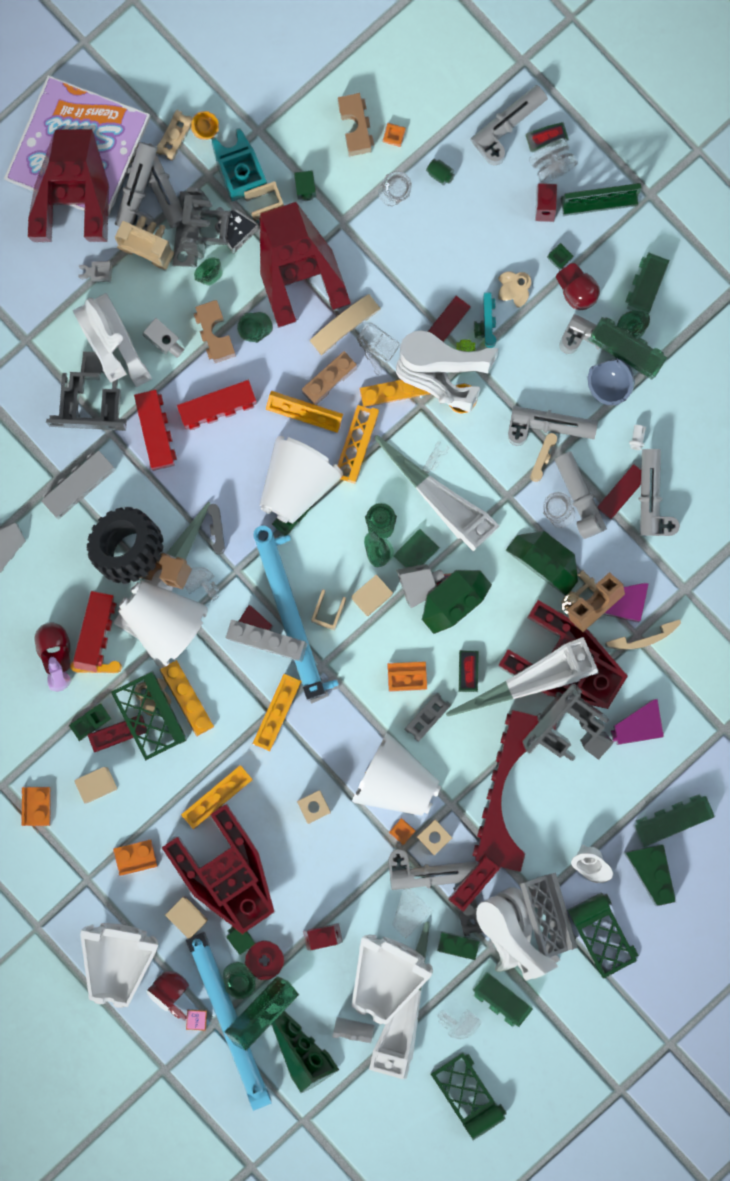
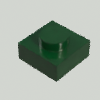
M561 243L547 255V258L559 270L574 257Z

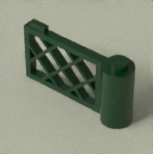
M600 892L567 911L601 977L604 979L636 962V957L639 955L634 945L629 946L609 906L612 904L607 893L603 895ZM607 915L612 920L610 929L600 926L601 919ZM588 925L596 927L593 938L585 936L582 929ZM598 929L609 931L606 942L595 939ZM611 933L620 936L619 946L608 943ZM594 941L604 944L601 955L593 952ZM607 946L617 948L614 959L604 956ZM620 950L627 951L631 959L626 962L618 961ZM603 959L613 961L612 968L604 973L601 968Z
M461 1053L431 1073V1076L474 1141L506 1120L504 1115L507 1112L501 1104L497 1105L473 1069L472 1065L475 1063L470 1055L467 1054L465 1056L464 1053ZM461 1058L466 1064L465 1073L453 1071L455 1062ZM452 1065V1069H451V1070L446 1069V1068H448L449 1066ZM468 1068L471 1071L472 1075L467 1074ZM442 1071L451 1072L449 1084L440 1082L436 1075ZM453 1073L464 1075L462 1087L451 1085ZM466 1076L476 1079V1090L464 1087ZM443 1085L448 1086L447 1091L445 1090ZM479 1085H480V1087L482 1088L483 1091H479V1090H478V1086H479ZM450 1087L461 1089L459 1100L450 1098ZM464 1090L475 1092L473 1103L461 1101ZM477 1093L485 1094L489 1102L483 1106L475 1104ZM454 1102L459 1103V1104H458V1109H457L456 1105L454 1104ZM461 1103L472 1106L471 1114L465 1118L459 1112ZM474 1106L480 1107L479 1109L474 1111Z

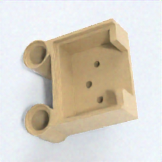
M141 216L136 226L122 221L115 236L118 244L117 248L131 255L133 253L152 261L151 263L156 267L167 270L174 252L171 250L169 242L162 238L165 226L160 225L154 235L155 222H151L146 231L143 230L146 221L144 216Z

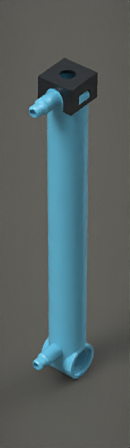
M259 526L254 530L253 536L285 634L288 637L307 643L302 662L294 660L306 699L311 701L326 696L325 690L334 688L339 683L337 680L322 683L277 548L278 545L290 541V535L274 539V535L269 527ZM262 532L269 534L265 541L259 540V535Z
M203 932L186 939L253 1111L272 1104L269 1092L263 1082L209 946L206 933Z

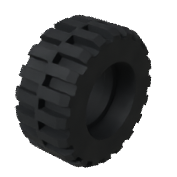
M122 507L116 508L114 512L112 510L107 512L105 517L101 516L98 519L99 522L93 525L92 533H89L87 539L89 541L87 543V555L91 564L107 579L115 583L122 582L123 584H128L131 580L136 582L140 580V577H146L151 569L154 570L156 562L160 561V552H163L164 547L162 544L164 541L163 535L159 527L141 510L133 509L132 507H125V509ZM136 534V540L132 548L125 554L114 557L118 543L123 538Z

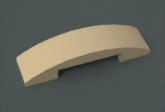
M368 294L328 323L310 339V342L322 356L336 345V342L363 321L372 317L381 308Z
M679 619L661 625V634L627 644L626 638L622 637L606 642L605 646L616 650H633L647 647L670 635L681 624V621Z

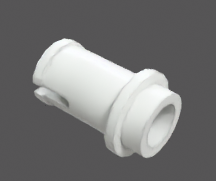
M634 425L632 441L629 442L631 449L642 450V447H644L645 426Z

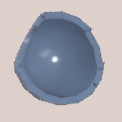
M617 358L602 362L589 369L587 377L588 387L592 395L599 402L606 405H618L626 401L632 394L635 385L634 373L630 365L622 359Z

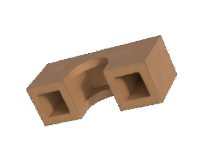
M360 93L338 97L341 120L350 119L358 125L354 132L345 134L349 157L371 153V146H374L373 136L368 134L367 128H370L369 117L364 115V110H367L365 98L361 99Z
M217 300L196 306L197 312L193 314L196 323H201L203 330L200 331L203 342L207 341L209 348L206 349L209 360L213 359L214 363L236 357L229 335L220 338L212 333L213 327L217 323L224 321Z
M343 351L302 388V393L312 404L317 405L329 394L335 385L340 381H344L357 370V364Z
M160 553V561L156 562L154 570L151 569L146 577H140L152 581L154 574L162 569L159 578L166 585L183 589L192 568L183 558L176 557L174 559L165 553Z
M609 572L596 584V590L588 600L585 601L581 597L567 610L570 621L584 632L625 595L623 584Z

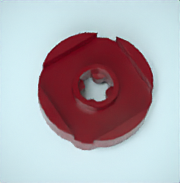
M259 941L249 948L245 957V965L255 978L269 980L280 973L284 965V955L277 944L271 941ZM263 955L270 958L267 966H263V963L259 962Z

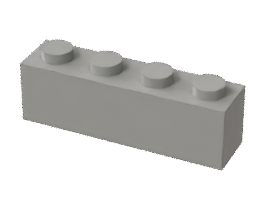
M100 451L90 453L86 457L87 461L84 464L75 466L69 477L65 476L57 483L58 486L54 490L49 489L43 495L42 503L58 520L116 470Z
M232 619L226 634V639L300 662H302L307 648L305 641Z

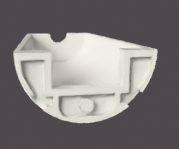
M278 436L274 443L259 506H261V510L268 514L271 512L278 514L277 518L282 522L287 523L289 521L293 524L343 476V472L336 464L331 466L326 456L310 446L289 437L287 440H283L285 437Z
M141 580L140 583L137 582L132 587L131 592L133 594L130 598L125 597L121 601L118 611L156 665L163 668L169 665L170 662L168 660L171 657L175 660L193 640L203 624L201 621L202 616H207L208 608L202 603Z
M386 733L352 802L422 816L423 813L428 814L432 803H430L432 796L438 795L441 786L438 785L440 781L390 734Z
M100 923L99 927L94 928L93 924L84 927L80 935L89 1000L97 1004H105L106 1001H109L118 1008L128 1007L158 949V940L154 936H146L147 932L122 924Z
M366 935L361 940L351 1007L355 1008L362 1015L371 1014L376 1023L386 1025L431 977L433 968L431 964L427 963L426 965L424 963L425 958L421 954L396 940L387 937L376 939V935Z

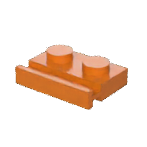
M426 661L387 663L389 692L427 690Z
M22 787L21 826H50L51 787Z
M152 840L113 849L119 876L158 867Z

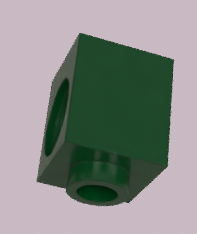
M313 170L295 172L297 198L302 201L312 200L313 197H316Z
M233 926L227 930L229 934L226 938L239 955L256 943L248 931L242 934Z

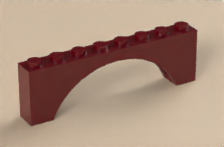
M512 710L511 714L507 713L505 724L508 727L506 732H502L500 743L503 744L502 751L497 752L495 761L499 764L497 770L493 769L491 781H494L492 789H488L486 799L489 800L488 808L484 807L482 818L485 821L483 826H479L477 837L480 838L479 845L474 846L472 856H475V861L479 862L486 854L500 867L521 872L525 852L513 841L505 826L501 804L502 792L511 768L527 752L522 741L538 724V718L535 715Z

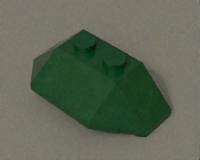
M545 531L517 535L505 550L564 596L571 592L578 582L575 554Z
M455 570L426 595L421 620L433 634L453 627L483 602L492 584L480 570Z

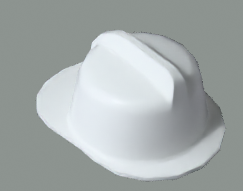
M581 845L577 855L572 858V866L588 880L595 883H604L612 878V869L603 860L602 854L597 848Z

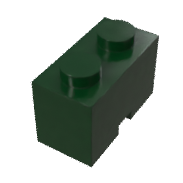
M441 931L437 951L476 960L480 941Z

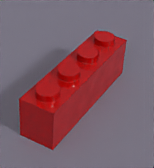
M248 379L178 404L177 408L185 429L195 430L201 427L200 424L207 422L211 424L217 422L219 417L225 416L227 418L234 416L236 411L241 409L244 411L251 410L257 404Z
M157 390L135 394L134 398L152 471L175 466L174 461L177 460L175 449H171L169 443L173 442L170 430L167 431L165 426L168 423L166 412L162 413L161 405H164L162 394H158Z
M91 591L73 660L74 668L97 673L98 666L102 667L104 655L101 654L102 650L107 648L108 638L106 634L107 631H111L113 621L110 618L111 614H115L117 603L114 602V595Z

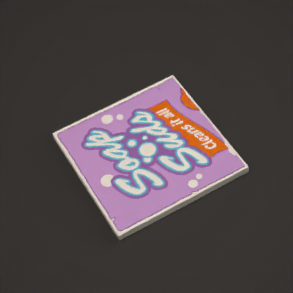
M48 75L4 179L34 191V185L54 131L60 129H92L109 183V217L151 115ZM70 205L82 211L85 209V205Z

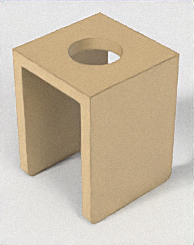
M275 181L244 192L245 199L248 201L275 191L279 202L252 212L253 221L260 219V213L284 206Z
M376 574L352 595V600L366 616H369L387 601L393 593Z
M322 589L311 622L335 631L346 602V597L342 599L334 624L330 625L316 619L326 593Z
M102 767L74 780L84 803L92 802L117 790L108 767Z
M320 790L297 801L308 824L331 813ZM312 801L317 802L320 806L319 811L316 813H311L308 810V805Z
M435 819L423 832L416 836L433 855L439 852L452 839ZM438 832L441 837L438 843L430 842V833Z
M185 896L165 914L188 939L208 921Z

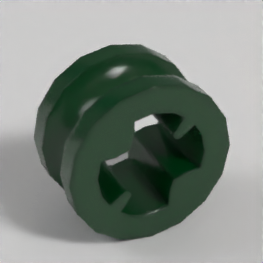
M474 321L475 338L478 336L485 337L484 321L480 323Z

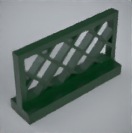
M641 183L565 193L564 196L560 197L563 216L638 206Z
M153 671L111 691L145 761L187 741V737ZM144 680L147 686L145 694L134 691L136 683ZM122 690L130 692L128 703L120 701L116 693ZM133 694L144 697L141 707L130 704ZM146 698L154 700L156 704L154 711L143 708ZM128 707L139 710L136 720L128 718L126 714ZM141 711L152 714L149 724L138 721ZM154 715L163 718L164 725L162 729L151 725ZM137 724L148 727L145 737L136 734ZM150 728L161 731L158 742L147 738ZM163 732L171 734L174 742L169 745L160 743ZM146 741L157 744L155 752L147 755L144 749Z

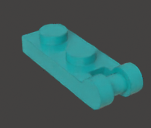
M491 292L483 294L484 343L487 348L495 347L497 340L496 336L493 335V328H496V317H492V309H495V298H492Z

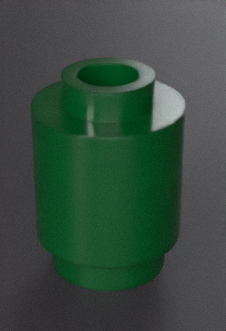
M435 158L426 168L429 176L442 185L450 184L455 177L453 168Z

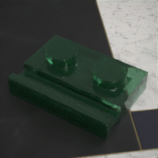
M419 529L393 557L405 568L424 565L440 547Z

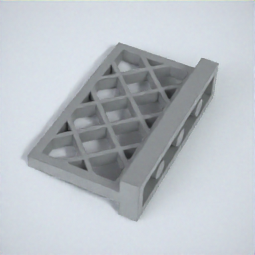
M556 873L540 876L520 884L539 952L551 958L563 952L576 949L577 944ZM528 886L533 890L532 895L529 892ZM537 894L541 897L540 903L536 900ZM535 906L538 908L537 914L534 909ZM543 914L546 916L545 921L542 919ZM540 925L543 927V933L540 930ZM548 932L552 935L551 940L547 938ZM546 944L549 946L548 954H547V950H546V947H545Z

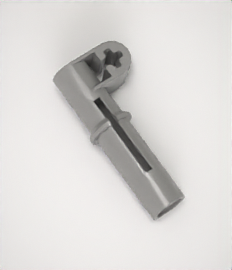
M535 85L501 114L497 113L494 120L470 138L473 145L489 164L495 166L504 161L505 149L498 140L507 132L511 133L513 127L548 100L544 91L538 85ZM492 144H495V146H493V151L495 153L499 152V157H492L491 149L487 152H485V150L489 148Z
M144 142L139 143L127 185L123 187L124 194L115 225L120 227L122 221L134 225L137 215H139L138 220H140L141 216L146 217L145 224L148 226L151 222H155L151 215L138 210L142 198L146 195L144 191L158 149L157 147Z
M156 154L148 178V187L152 188L170 227L175 228L179 226V222H182L183 209L170 184V176L165 173ZM132 167L128 168L127 170L128 176L130 175ZM154 170L156 171L163 185V188L171 202L170 205L168 204L159 186V183L153 173Z
M576 314L571 318L559 343L563 353L572 354L578 349L582 340H585L595 345L597 350L601 348L640 369L644 367L651 353L609 332V328H602ZM572 334L577 336L572 341V345L569 346L568 341Z
M513 406L508 439L512 445H523L526 442L529 428L543 430L544 433L550 431L595 440L598 421L551 413V410L546 412ZM512 425L527 427L526 429H520V435L522 436L519 439H515V436L512 435L517 432V428L512 427Z
M642 449L641 497H638V500L641 502L640 535L672 536L680 528L678 520L674 517L660 516V502L662 501V497H660L661 449ZM650 469H652L651 512H649ZM659 519H662V524H668V521H670V524L674 525L670 532H668L667 528H662V534H659Z
M567 452L555 458V463L572 497V505L577 508L582 519L577 521V528L581 536L587 539L607 530L593 500L594 494L590 493L572 452Z
M394 850L388 858L391 889L398 890L425 886L429 889L434 885L461 883L477 865V862L428 866V864H425L424 867L409 869L407 854L402 850ZM399 855V858L404 860L401 861L400 867L406 866V869L392 871L393 867H397V862H393V860ZM457 872V874L455 875L414 879V877L417 876H428L435 874Z

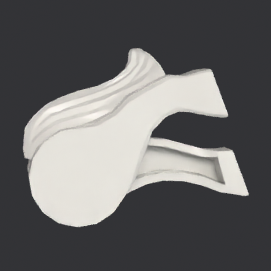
M107 293L95 299L88 298L84 305L73 310L87 340L99 357L103 371L110 383L126 375L124 368L112 353L117 346L128 366V374L136 388L152 379L146 366L138 357L129 334Z
M414 331L402 340L400 358L396 365V374L405 383L434 395L438 398L440 404L447 403L452 407L470 412L479 397L480 387L458 388L449 381L446 372L479 371L488 373L497 358L498 348H486L472 352L459 351L446 345L430 332Z
M515 887L507 888L496 896L485 900L477 907L476 914L479 926L484 934L492 940L499 952L500 961L495 967L497 972L519 966L522 970L523 978L527 981L545 975L558 967L553 960L534 949L530 943L533 927L523 893L520 889Z

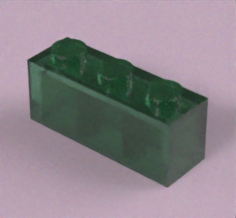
M649 252L646 257L642 256L638 266L642 269L639 275L635 274L632 285L635 287L633 292L629 291L625 302L628 303L626 309L648 317L670 260Z
M487 971L472 989L475 992L473 996L482 1003L484 1000L490 1004L489 1009L497 1015L499 1013L503 1014L506 1017L504 1021L512 1027L514 1025L520 1027L533 1010L530 1005Z

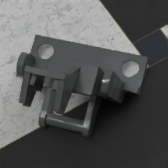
M189 187L187 192L180 191L179 202L183 209L182 222H179V226L176 227L173 266L197 267L198 258H204L205 245H228L227 232L231 212L209 210V207H212V203H210L204 192L199 188ZM221 217L219 238H206L200 235L201 227L210 226V222L202 220V218ZM181 252H186L188 256L184 262L178 260V255Z
M83 351L81 371L70 372L69 387H67V373H62L59 416L50 415V418L46 419L49 427L126 431L127 419L119 418L121 390L118 389V379L112 382V389H102L100 418H80L78 411L79 394H84L85 380H100L101 372L104 373L103 366L96 352Z
M572 684L564 694L560 692L555 694V699L542 714L539 713L537 715L538 724L522 742L529 754L538 744H541L561 758L564 755L569 760L574 761L576 757L567 750L571 746L569 739L553 729L567 712L579 720L581 728L587 731L580 740L584 749L599 760L614 743L604 731L605 726L603 722L607 723L609 719L601 711L580 698L582 689Z

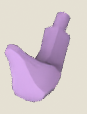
M52 657L49 659L48 664L50 672L47 677L48 686L52 691H63L71 683V678L67 672L62 671V667L56 661V658Z

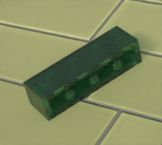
M601 317L587 340L612 356L622 359L630 367L653 380L667 359L664 356V352L658 348H651L647 345L648 342L642 338H635L628 329L619 328L612 319Z
M700 794L689 798L690 802L683 804L681 801L671 805L673 809L665 812V809L654 812L655 816L647 819V816L636 820L637 824L633 825L641 846L646 847L714 818L715 815L707 797H701Z
M277 976L224 1033L235 1046L247 1051L299 996V993L289 981Z

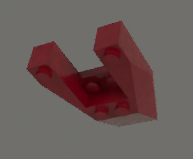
M60 129L54 131L34 185L28 217V238L31 241L52 242L53 205H85L84 238L89 242H108L109 183L92 129Z
M293 202L260 213V275L278 328L296 323L285 286L317 275L321 276L332 310L350 305L351 302L332 249L298 203Z
M537 600L527 618L560 637L552 652L566 643L584 637L598 673L584 677L578 682L541 692L548 696L556 697L555 694L557 692L564 694L572 684H575L582 689L580 698L592 706L609 709L628 675L588 629L582 632L567 616ZM508 649L497 667L515 676L533 664Z
M225 804L210 814L231 846L224 853L200 868L179 836L161 848L192 895L243 934L273 914L275 910L259 852L228 804Z

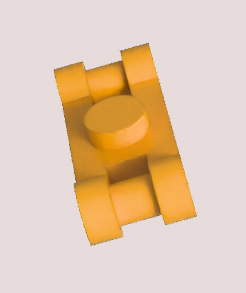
M112 661L110 664H102V667L98 666L97 673H119L122 670V665L117 661ZM73 662L70 665L71 670L76 673H96L76 669Z

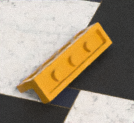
M357 405L337 465L341 469L342 466L349 464L351 472L349 477L342 476L341 480L356 484L379 415V409L373 407L369 409ZM359 412L370 413L368 421L361 424L358 419ZM361 428L363 432L362 439L355 442L352 433ZM355 446L357 450L356 457L349 460L346 451Z

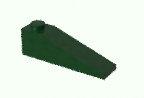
M286 1011L269 1018L289 1074L300 1093L316 1087L339 1071L330 1054L325 1049L322 1051L314 1043L316 1040L312 1036L309 1038L302 1031V1027Z

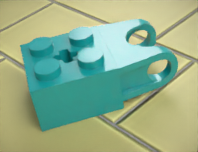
M240 128L235 129L237 143L233 147H224L216 137L211 138L217 167L231 202L244 198V192L267 184L255 151Z

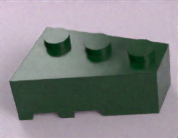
M663 844L623 852L655 906L676 902Z

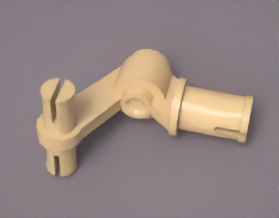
M584 570L577 576L585 584L576 592H569L561 601L562 610L566 608L565 613H568L567 610L580 599L579 595L587 587L593 592L596 590L595 579L593 577L590 578Z

